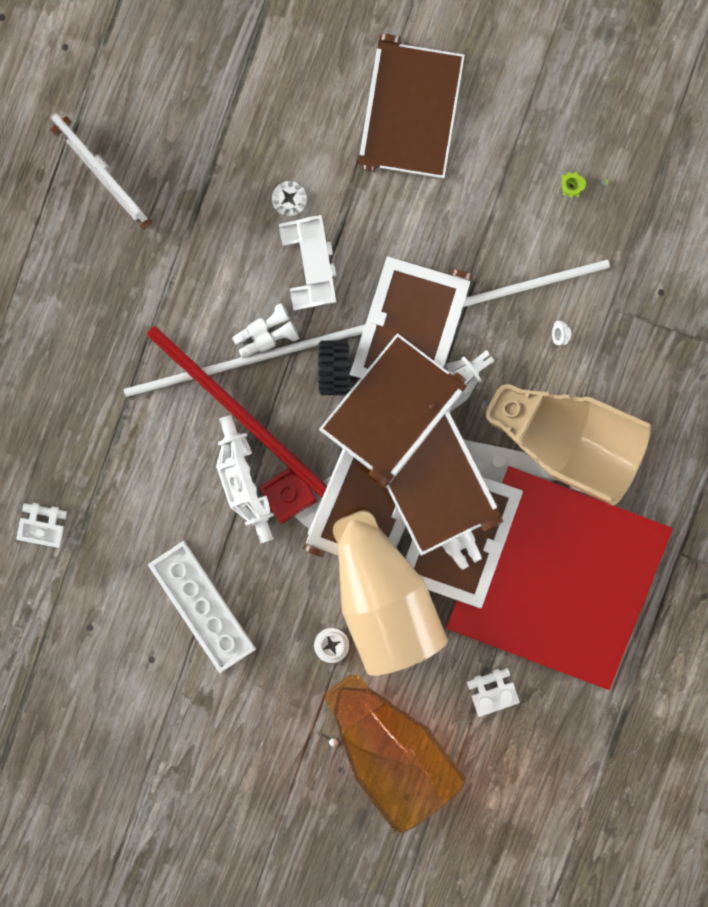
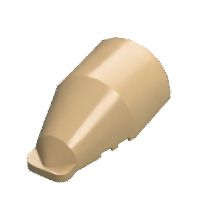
M509 384L499 387L486 410L488 422L492 426L503 430L551 477L612 506L620 501L631 485L642 463L651 435V425L591 397L580 398L571 397L566 394L562 396L549 394L548 392L521 390Z
M362 510L337 520L333 527V534L338 544L342 614L368 675L378 676L408 668L424 661L445 647L448 639L424 579L414 570L409 561L403 557L397 550V547L379 528L373 513Z

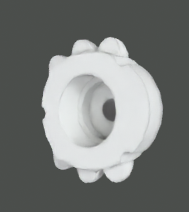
M561 320L556 321L552 330L553 342L556 345H567L571 339V329L565 322Z

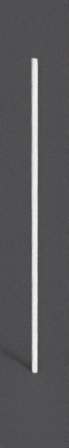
M607 259L466 297L463 307L610 268V264ZM365 324L201 369L208 375L316 347L321 340H342L363 334ZM185 372L125 388L124 394L125 397L193 380V378Z

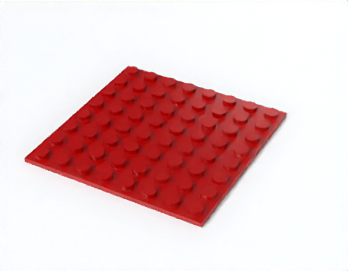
M508 466L502 483L523 490L482 608L456 600L446 629L610 690L673 528Z

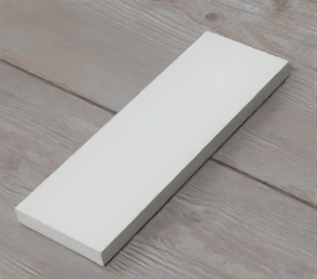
M185 540L148 564L219 673H222L256 650L252 641Z

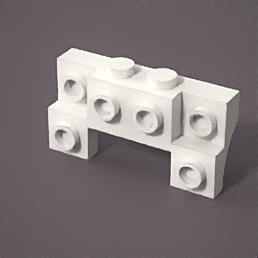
M322 215L279 224L282 246L300 243L307 284L306 286L290 288L293 310L336 303L332 277L336 276L334 263L330 264L328 255L333 253L331 242H326Z

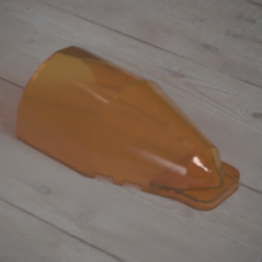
M349 675L326 692L325 703L334 715L354 779L395 834L405 833L418 826L447 804L462 789L467 778L427 726L409 716L408 713L400 710L390 701L369 688L360 676Z

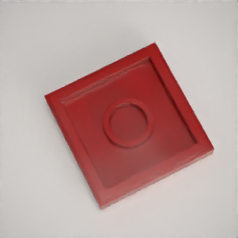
M290 468L258 487L262 495L267 496L269 506L280 524L285 523L318 502L310 487Z

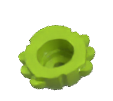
M568 172L567 175L563 174L561 176L563 195H569L570 198L574 195L579 197L580 192L586 187V180L579 176L577 172L573 174Z

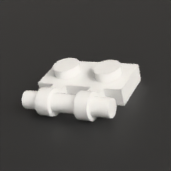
M24 503L22 511L30 513L29 519L20 518L16 540L60 548L64 526L56 525L57 518L66 520L67 511L59 510V507L54 506L52 508L42 507L38 503ZM37 516H48L49 522L37 521Z
M498 668L493 670L491 674L482 677L478 675L473 680L467 681L469 690L477 687L479 693L471 695L478 717L520 703L513 682L506 684L503 682V678L511 676L508 668L502 670ZM497 682V687L485 690V684Z

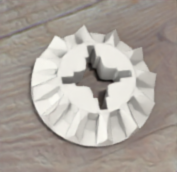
M292 181L278 184L272 194L274 208L285 216L299 214L307 202L304 188ZM283 191L289 195L297 192L293 197L295 206L290 202L282 204L285 200Z
M328 628L317 635L314 649L321 660L328 663H336L347 655L349 641L343 631L336 628ZM328 636L333 642L340 641L335 646L336 654L331 649L326 648L323 650L328 645Z

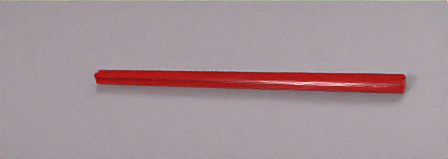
M153 326L147 332V336L312 490L323 498L327 485L156 326Z

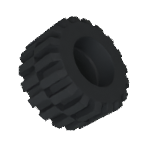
M321 340L318 345V387L320 395H347L350 391V356L347 340Z

